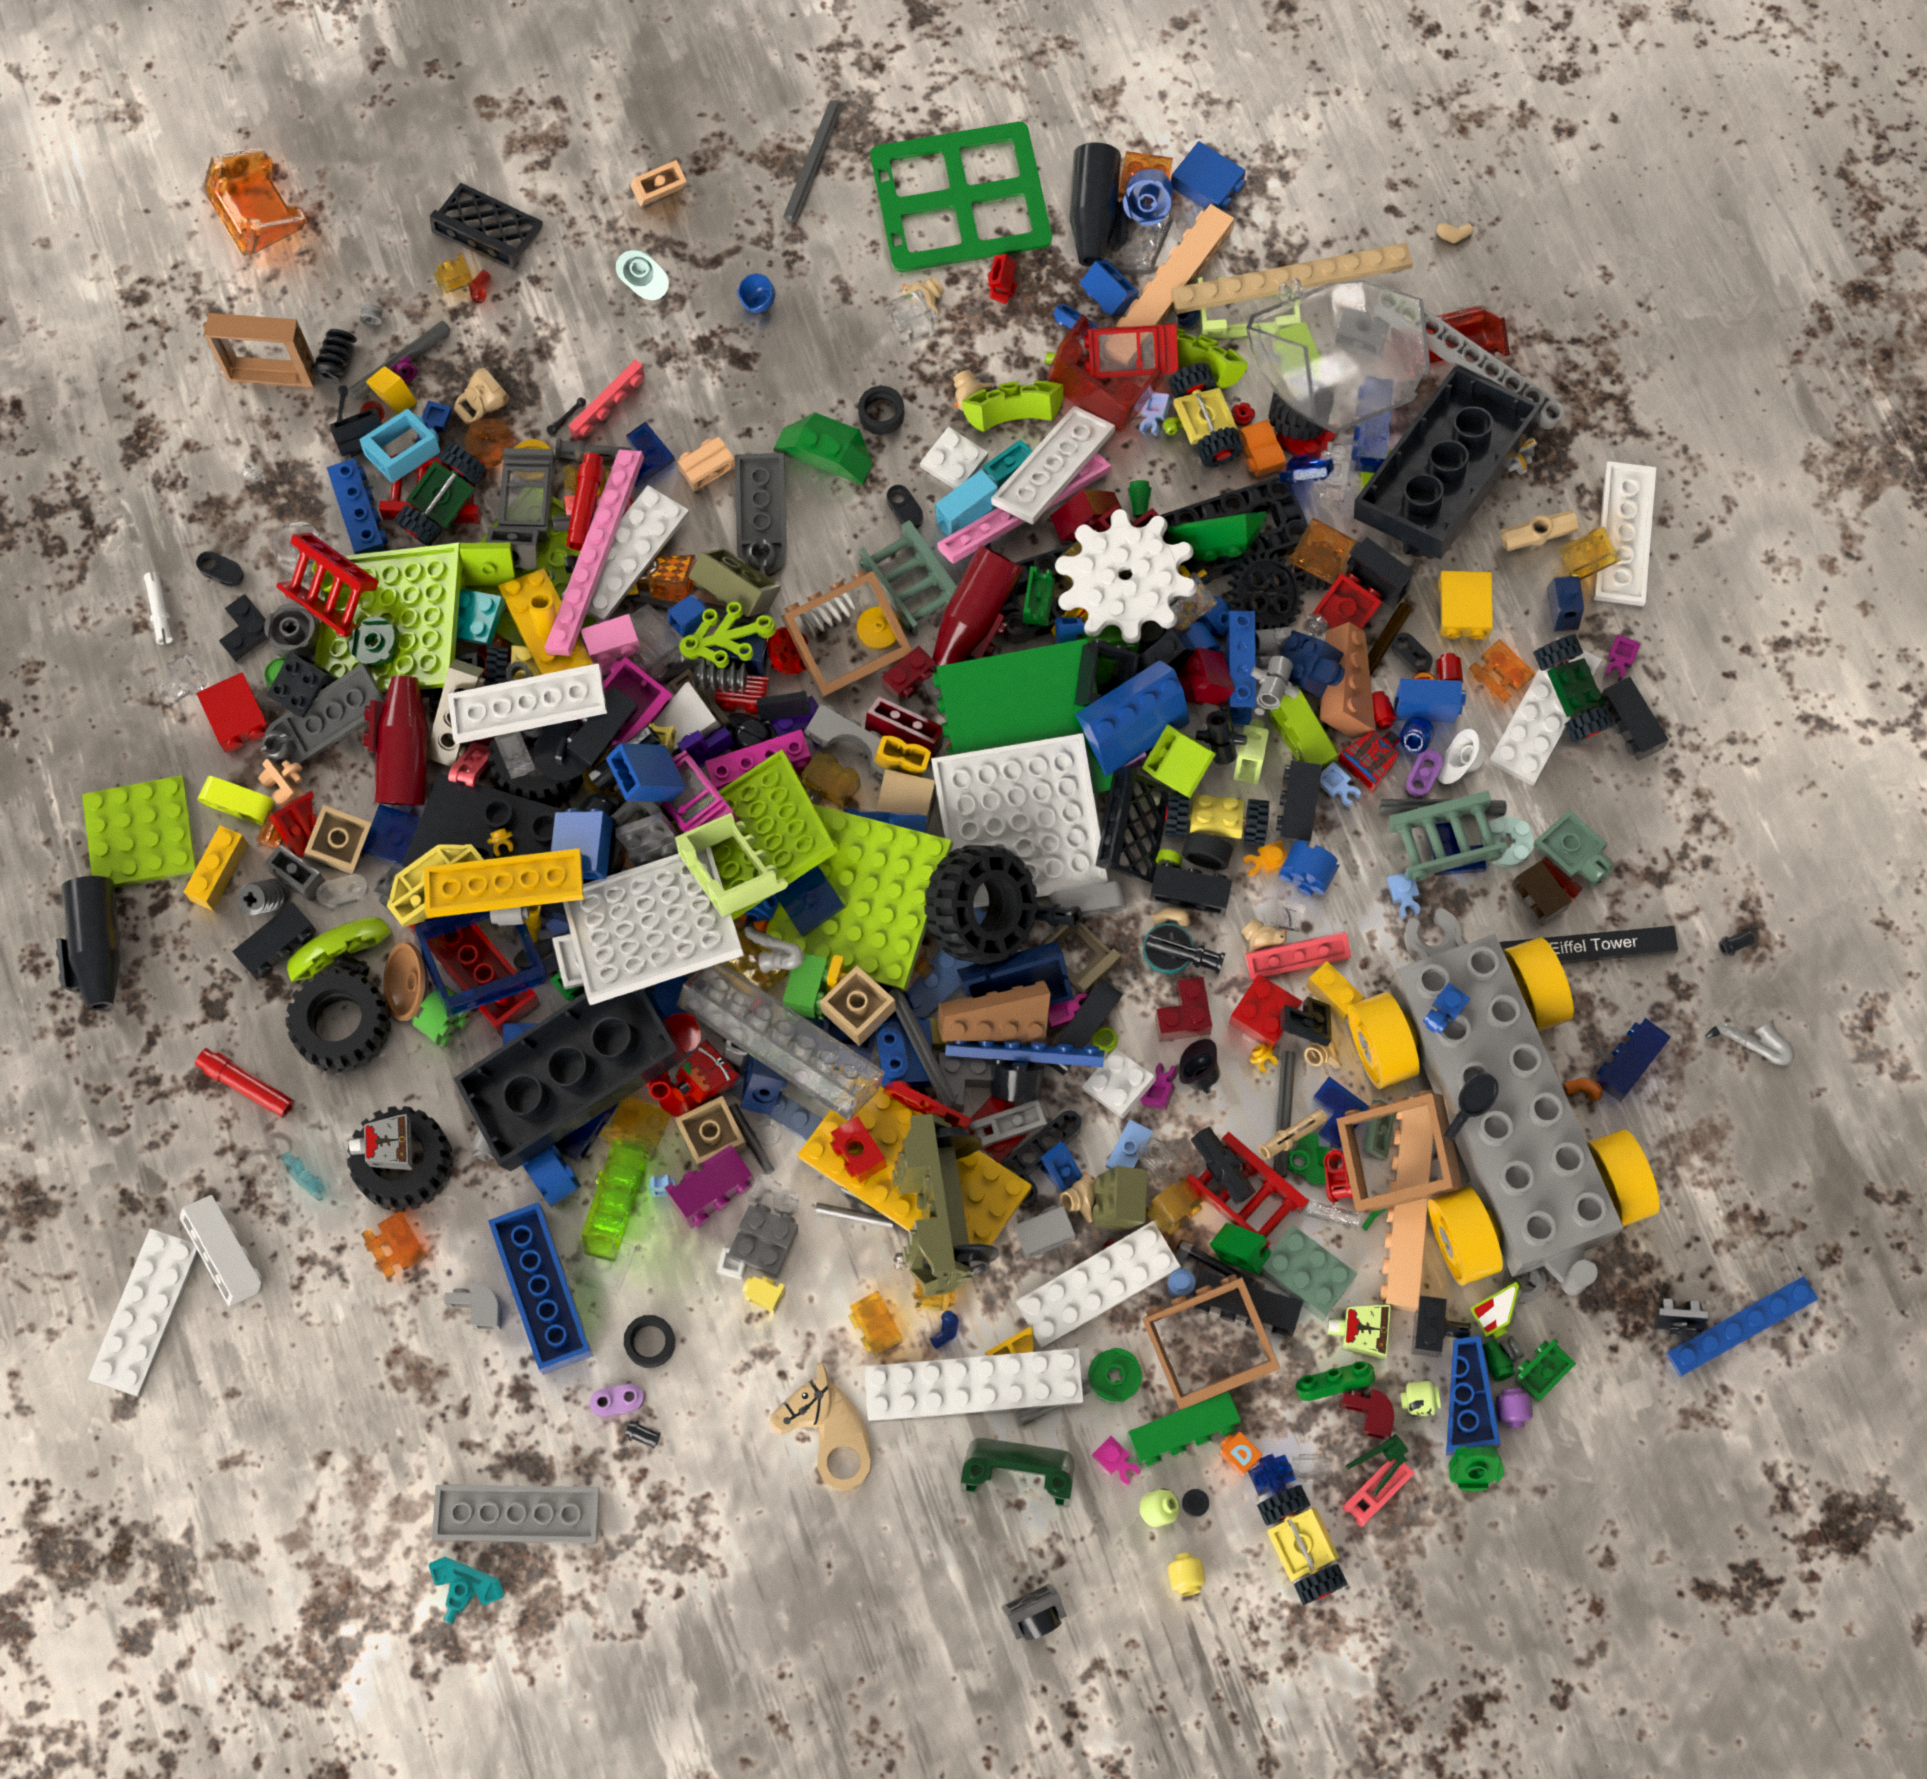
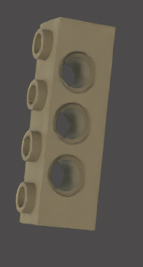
M457 659L449 666L428 744L427 759L452 767L468 748L464 745L465 742L456 744L454 740L447 736V733L453 735L448 694L460 692L458 688L470 690L484 687L486 679L482 677L485 669Z

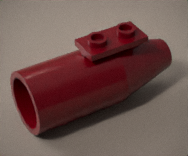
M979 545L943 612L932 659L936 662L937 666L963 662L969 655L976 657V659L992 656L996 649L994 642L997 636L1001 637L1008 626V623H1006L1008 616L1000 612L1024 569L1022 566L983 545Z
M392 676L385 701L370 700V706H365L364 721H369V731H364L363 746L368 747V753L376 752L374 803L425 806L429 728L418 677Z

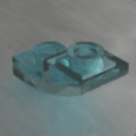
M290 1151L281 1154L280 1157L294 1180L317 1201L323 1200L321 1191L325 1189L320 1177L314 1176L309 1170L303 1172L305 1167L299 1156L295 1158Z

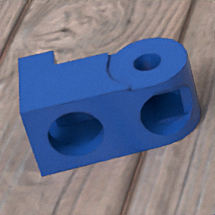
M1081 617L1055 618L1056 644L1077 640V634H1084V623Z

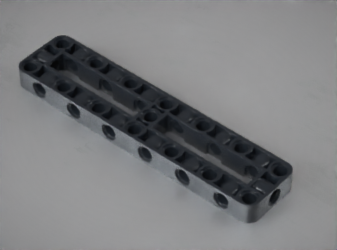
M1274 477L1159 515L1166 519L1168 527L1181 525L1182 521L1191 523L1265 511L1266 514L1271 513L1276 528L1259 533L1249 547L1255 550V553L1249 554L1245 552L1237 557L1222 556L1212 561H1196L1190 558L1180 564V566H1185L1192 576L1203 570L1198 567L1199 564L1208 565L1209 568L1204 570L1211 581L1230 575L1231 572L1238 570L1236 567L1238 563L1243 562L1244 558L1251 557V555L1256 553L1261 555L1264 552H1268L1269 557L1277 553L1278 558L1299 552L1307 545L1310 532L1292 485L1283 477ZM1281 491L1283 495L1278 496L1275 495L1273 492ZM1235 506L1237 510L1231 511L1227 507ZM1297 533L1300 534L1302 537L1294 538L1291 536V534ZM1080 542L1015 562L1024 569L1000 612L1008 616L1006 620L1008 626L1004 632L1007 641L1013 644H1021L1052 633L1051 629L1055 625V618L1063 616L1058 614V611L1063 610L1058 603L1059 597L1052 599L1048 626L1023 623L1024 607L1020 606L1017 596L1027 591L1030 566L1037 567L1041 574H1046L1041 568L1050 567L1055 583L1070 579L1071 577L1059 574L1056 571L1055 563L1062 556L1073 557L1080 554L1082 551ZM1013 625H1019L1022 627V629L1019 631H1014L1011 629V627Z

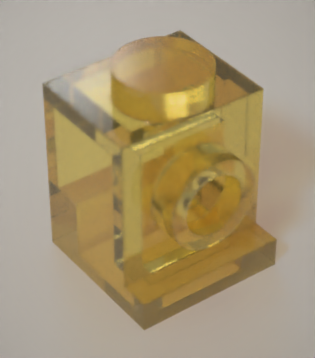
M462 253L458 254V259L447 260L437 265L438 271L433 272L437 285H443L446 294L473 285Z

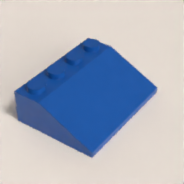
M1161 660L1076 713V717L1106 777L1155 746L1167 724L1180 730L1190 723L1184 691L1175 670Z

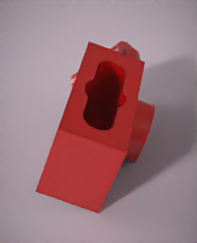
M1007 254L994 256L992 269L988 273L989 298L1003 304L1009 301V297H1014L1017 285L1013 279L1016 263Z

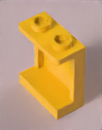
M1441 571L1438 580V590H1440L1441 627L1439 635L1446 636L1449 639H1457L1464 636L1479 640L1489 637L1493 628L1492 572Z

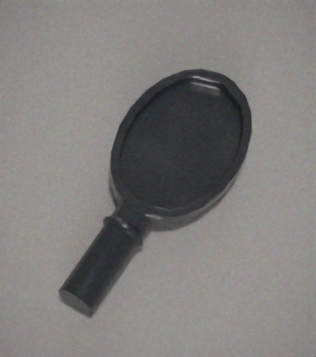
M1485 1072L1478 1073L1464 1084L1458 1098L1460 1111L1456 1114L1455 1119L1444 1134L1447 1138L1453 1141L1469 1117H1477L1484 1114L1494 1104L1498 1095V1082L1493 1075Z

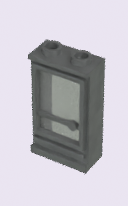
M503 448L504 456L497 528L539 530V543L550 541L556 466L553 449Z

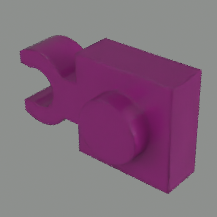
M1617 634L1607 657V660L1613 662L1607 666L1605 676L1608 677L1612 670H1617L1619 672L1617 681H1622L1626 673L1625 667L1631 668L1641 643Z
M1158 1063L1155 1069L1157 1074L1156 1081L1140 1099L1142 1105L1167 1110L1175 1090V1086L1172 1083L1177 1076L1175 1066H1171L1168 1073H1163L1165 1068L1162 1063Z

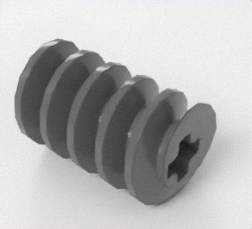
M702 657L700 663L695 665L693 687L698 688L701 683L702 688L706 690L711 684L712 690L717 691L721 685L722 691L727 692L731 686L732 693L737 694L741 687V692L744 695L748 675L746 664L742 663L740 668L737 669L735 661H732L729 668H719L713 662L707 665L706 659Z
M276 878L248 883L239 891L238 905L248 915L276 911L287 901L289 897L288 889L281 880Z

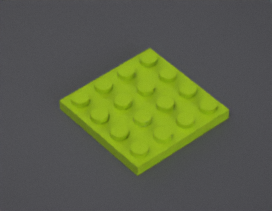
M183 775L82 794L92 876L108 877L114 881V888L194 873L197 866L186 783Z

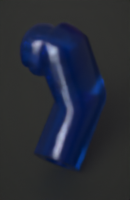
M950 1310L943 1312L941 1315V1331L929 1338L935 1350L953 1340L957 1335L959 1319Z

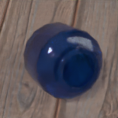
M1415 716L1404 723L1399 734V741L1406 751L1419 754L1425 752L1430 747L1435 736V729L1428 719Z

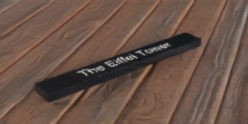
M1674 926L1544 938L1556 953L1560 963L1678 952ZM1533 939L1502 941L1499 943L1502 950Z

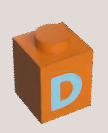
M1241 1432L1235 1436L1230 1433L1220 1443L1223 1448L1220 1450L1219 1455L1241 1477L1263 1456Z

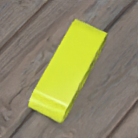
M213 776L207 777L197 798L199 802L208 807L258 825H265L275 804V801L266 795Z

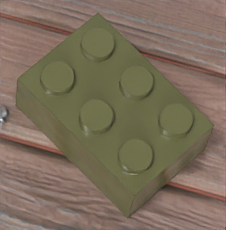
M723 547L702 551L688 578L695 582L696 587L714 594L717 601L723 604L731 602L740 603L743 609V617H751L769 611L781 588L780 584Z

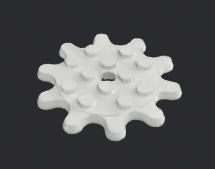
M1118 509L1111 515V527L1105 532H1096L1088 525H1081L1076 529L1075 537L1082 545L1081 553L1073 557L1062 556L1055 563L1056 571L1059 574L1067 575L1073 580V587L1060 595L1058 603L1063 610L1068 611L1080 607L1088 612V619L1084 624L1086 635L1096 637L1102 633L1106 626L1116 625L1122 631L1123 640L1128 644H1135L1141 638V626L1146 621H1155L1166 629L1175 626L1177 616L1170 608L1171 600L1176 596L1190 597L1194 595L1197 591V584L1193 579L1181 576L1178 571L1180 564L1192 557L1193 547L1186 542L1169 545L1164 542L1163 535L1167 530L1166 519L1161 516H1155L1146 526L1136 528L1131 525L1129 514L1122 509ZM1131 570L1133 575L1128 580H1122L1119 578V572Z

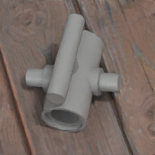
M1293 627L1255 630V654L1265 653V656L1255 658L1256 666H1268L1273 656H1279L1286 640L1291 635V631L1295 629Z
M1273 656L1269 661L1267 670H1261L1255 666L1252 669L1250 676L1258 679V683L1261 684L1257 696L1256 714L1263 715L1266 709H1277L1283 696L1288 695L1295 699L1299 694L1300 690L1293 687L1292 683L1288 681L1293 668V664L1288 658Z

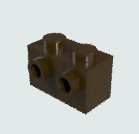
M1542 861L1516 876L1512 884L1515 895L1520 900L1525 901L1532 918L1536 921L1539 920L1542 925L1566 911L1572 902Z

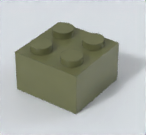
M1116 1166L1097 1176L1094 1183L1096 1204L1093 1208L1095 1228L1125 1232L1145 1223L1148 1170Z

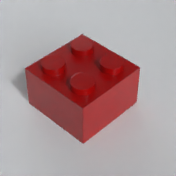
M1258 974L1231 1014L1229 1025L1256 1042L1265 1044V1046H1272L1275 1049L1286 1032L1280 1029L1281 1009L1284 1005L1300 1010L1303 1001Z

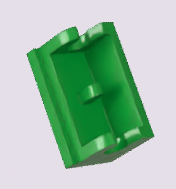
M1030 566L1023 623L1048 626L1055 583L1051 570H1047L1046 574H1041L1037 567Z
M1227 1222L1210 1243L1220 1261L1259 1275L1262 1266L1271 1254V1250L1265 1249L1260 1256V1251L1267 1242L1265 1236Z

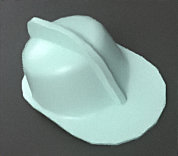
M629 250L619 256L616 261L617 275L636 294L647 300L660 299L665 295L669 285L667 274L650 254L639 250Z

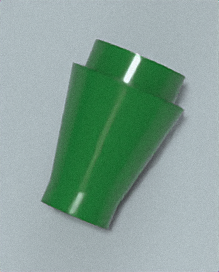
M1146 480L1132 481L1127 489L1134 518H1139L1148 511L1152 487L1149 486V481Z
M1497 1339L1489 1340L1482 1345L1490 1377L1499 1382L1515 1374L1513 1370L1515 1365L1500 1347Z

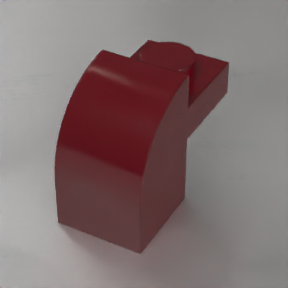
M1373 1388L1369 1392L1368 1398H1364V1393L1352 1390L1348 1391V1394H1342L1339 1408L1365 1413L1361 1435L1382 1440H1388L1391 1437L1394 1409L1386 1395Z

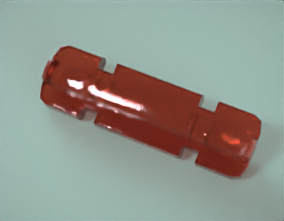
M1544 857L1541 861L1561 888L1566 889V893L1572 898L1577 897L1582 891V887L1576 882L1573 883L1569 876L1557 866H1554L1547 857Z

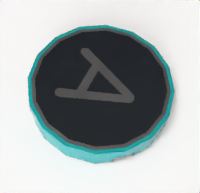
M1164 923L1155 926L1147 933L1143 942L1142 953L1145 962L1151 969L1156 972L1159 971L1172 975L1181 972L1190 964V961L1146 948L1151 932L1194 946L1192 937L1185 928L1177 924Z

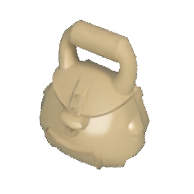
M481 368L470 377L469 384L464 390L465 392L455 402L454 411L465 424H475L481 420L484 414L492 413L505 406L510 397L485 368ZM467 400L469 405L476 411L474 417L464 408L462 402Z

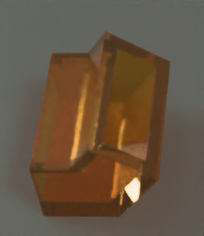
M268 811L256 841L261 846L275 850L279 845L282 846L284 840L269 817L273 813Z

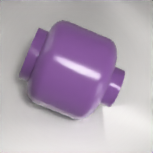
M1523 1388L1504 1389L1502 1394L1496 1397L1497 1418L1502 1423H1508V1428L1524 1427V1421H1529L1533 1418L1531 1395L1525 1393Z

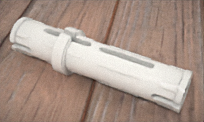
M148 572L144 575L152 612L150 621L155 628L156 642L164 645L163 635H165L166 644H169L173 641L169 627L171 619L170 614L166 612L160 574L153 572L154 581H152L151 574Z

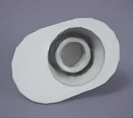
M1465 729L1458 733L1452 744L1442 755L1443 763L1437 776L1441 783L1452 784L1458 781L1465 773L1474 772L1482 766L1487 747L1480 742L1476 731Z

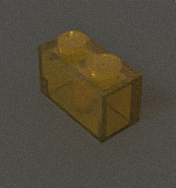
M1604 527L1594 529L1587 535L1577 540L1569 541L1558 549L1569 575L1579 576L1580 581L1621 561L1613 541Z
M818 751L801 773L803 784L813 790L818 789L823 797L843 810L861 787L858 772L849 766L845 768L838 764V760L829 753L823 754Z
M878 1291L850 1305L851 1314L848 1315L854 1329L860 1328L864 1335L860 1340L867 1353L872 1351L874 1357H877L904 1343L903 1337Z

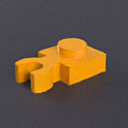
M1282 840L1258 848L1257 853L1259 856L1248 855L1243 858L1242 862L1243 865L1247 863L1255 865L1254 869L1248 870V876L1250 877L1257 875L1262 868L1269 874L1280 870L1288 853Z

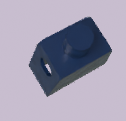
M1579 576L1554 578L1547 586L1553 631L1578 630L1584 612Z

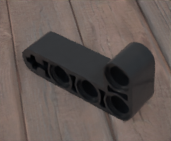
M1103 977L1052 1047H1057L1058 1044L1073 1045V1048L1083 1049L1121 999L1124 992ZM1047 1063L1063 1076L1071 1066Z
M1069 1110L1061 1113L1000 1163L1005 1168L1015 1171L1017 1176L1032 1185L1030 1191H1032L1033 1196L1030 1199H1024L1019 1207L1030 1208L1037 1201L1038 1190L1029 1175L1044 1164L1041 1157L1060 1141L1067 1145L1080 1134L1081 1117L1075 1111ZM1065 1121H1067L1068 1123L1074 1122V1128L1072 1129L1069 1126L1066 1129H1064ZM1047 1136H1051L1057 1142L1055 1145L1048 1147L1043 1144L1042 1140ZM1030 1152L1036 1156V1160L1032 1163H1027L1023 1161L1022 1156Z

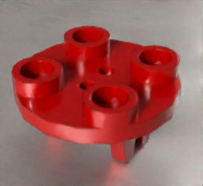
M780 627L776 629L775 634L768 638L767 643L768 654L773 663L771 664V670L778 669L780 673L791 676L807 670L787 628ZM801 633L806 644L808 645L807 637L803 633Z

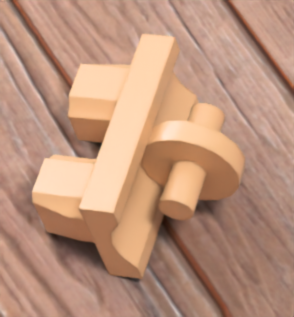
M266 759L262 763L266 769H264L258 779L268 788H271L275 783L280 786L272 794V797L278 804L285 806L293 799L304 795L297 785L302 781V778L299 776L302 766L299 763L290 764L288 760L282 762V766H279L275 762L272 763L270 759Z

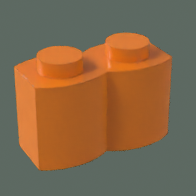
M1268 419L1240 429L1239 436L1244 445L1243 451L1248 456L1246 464L1250 472H1254L1255 476L1259 478L1285 468L1286 459Z

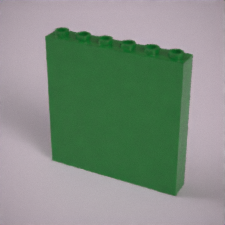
M1087 638L937 666L936 673H932L934 687L939 688L941 698H937L939 713H944L946 723H942L944 738H949L951 748H946L947 756L1083 733L1093 793L1110 790L1113 773L1107 777L1103 774L1076 717V713L1085 707L1074 705L1082 646L1088 644ZM1094 679L1093 693L1098 694Z

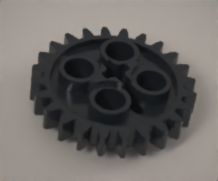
M1264 552L1261 555L1256 553L1251 555V557L1244 558L1243 562L1236 565L1238 570L1231 572L1232 577L1235 579L1227 582V584L1233 587L1232 590L1227 592L1228 595L1233 596V600H1230L1228 604L1236 605L1233 611H1255V630L1289 627V623L1296 621L1294 615L1301 614V610L1297 606L1305 603L1299 599V596L1305 594L1304 591L1299 590V586L1303 585L1304 582L1296 580L1300 573H1292L1291 570L1294 564L1286 566V558L1278 560L1277 553L1270 555V557L1268 552ZM1252 575L1256 578L1257 585L1252 582ZM1275 576L1279 579V586L1275 583ZM1263 590V591L1265 592V593H1258V594H1254V595L1247 594V591H1249V592H1259V591ZM1277 591H1284V592H1285V595H1284V594H1280V593H1275V594L1269 596V594H1268V593H1270V592H1277ZM1253 600L1256 601L1258 610L1254 608ZM1276 601H1278L1280 604V610H1278L1276 607Z

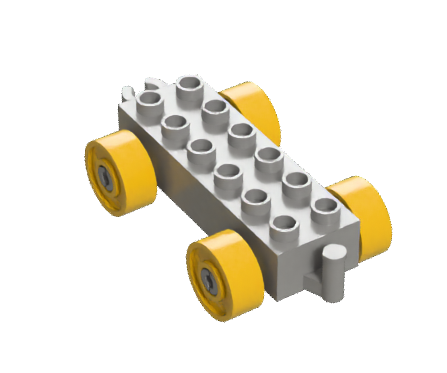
M1439 908L1436 911L1433 919L1434 923L1444 932V941L1438 946H1429L1421 939L1420 922L1416 918H1411L1405 928L1404 941L1410 957L1415 962L1397 968L1390 984L1393 996L1389 992H1384L1350 1004L1347 1008V1016L1357 1053L1374 1086L1382 1089L1418 1076L1419 1055L1434 1093L1442 1094L1444 1097L1449 1125H1451L1456 1114L1460 1111L1458 1098L1461 1089L1472 1076L1482 1072L1490 1073L1498 1082V1095L1491 1108L1480 1116L1469 1117L1454 1139L1476 1192L1472 1187L1465 1186L1461 1190L1445 1193L1428 1200L1430 1224L1444 1262L1456 1282L1463 1286L1501 1272L1503 1266L1502 1252L1512 1278L1545 1266L1561 1283L1565 1293L1572 1296L1579 1295L1595 1281L1598 1274L1596 1265L1584 1259V1251L1611 1242L1624 1226L1657 1215L1660 1202L1656 1182L1648 1160L1639 1143L1628 1130L1621 1129L1597 1139L1585 1141L1538 1033L1573 1019V999L1562 965L1550 944L1542 937L1502 950L1496 934L1465 944L1461 938L1462 931L1459 922L1453 914L1443 908ZM1450 983L1471 999L1455 1021L1446 1017L1450 1022L1441 1034L1438 1032L1433 1033L1425 1027L1426 1024L1423 1020L1431 1009L1437 1011L1432 1004L1446 985Z

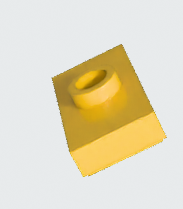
M835 955L832 958L827 975V994L847 975V973H843L844 957Z

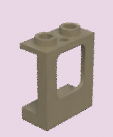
M1082 922L1077 929H1072L1068 925H1060V930L1054 936L1049 934L1041 942V945L1057 941L1059 945L1067 936L1075 933L1096 953L1095 959L1080 973H1074L1066 965L1070 984L1080 994L1086 993L1087 995L1103 977L1105 978L1121 963V954L1115 949L1111 951Z

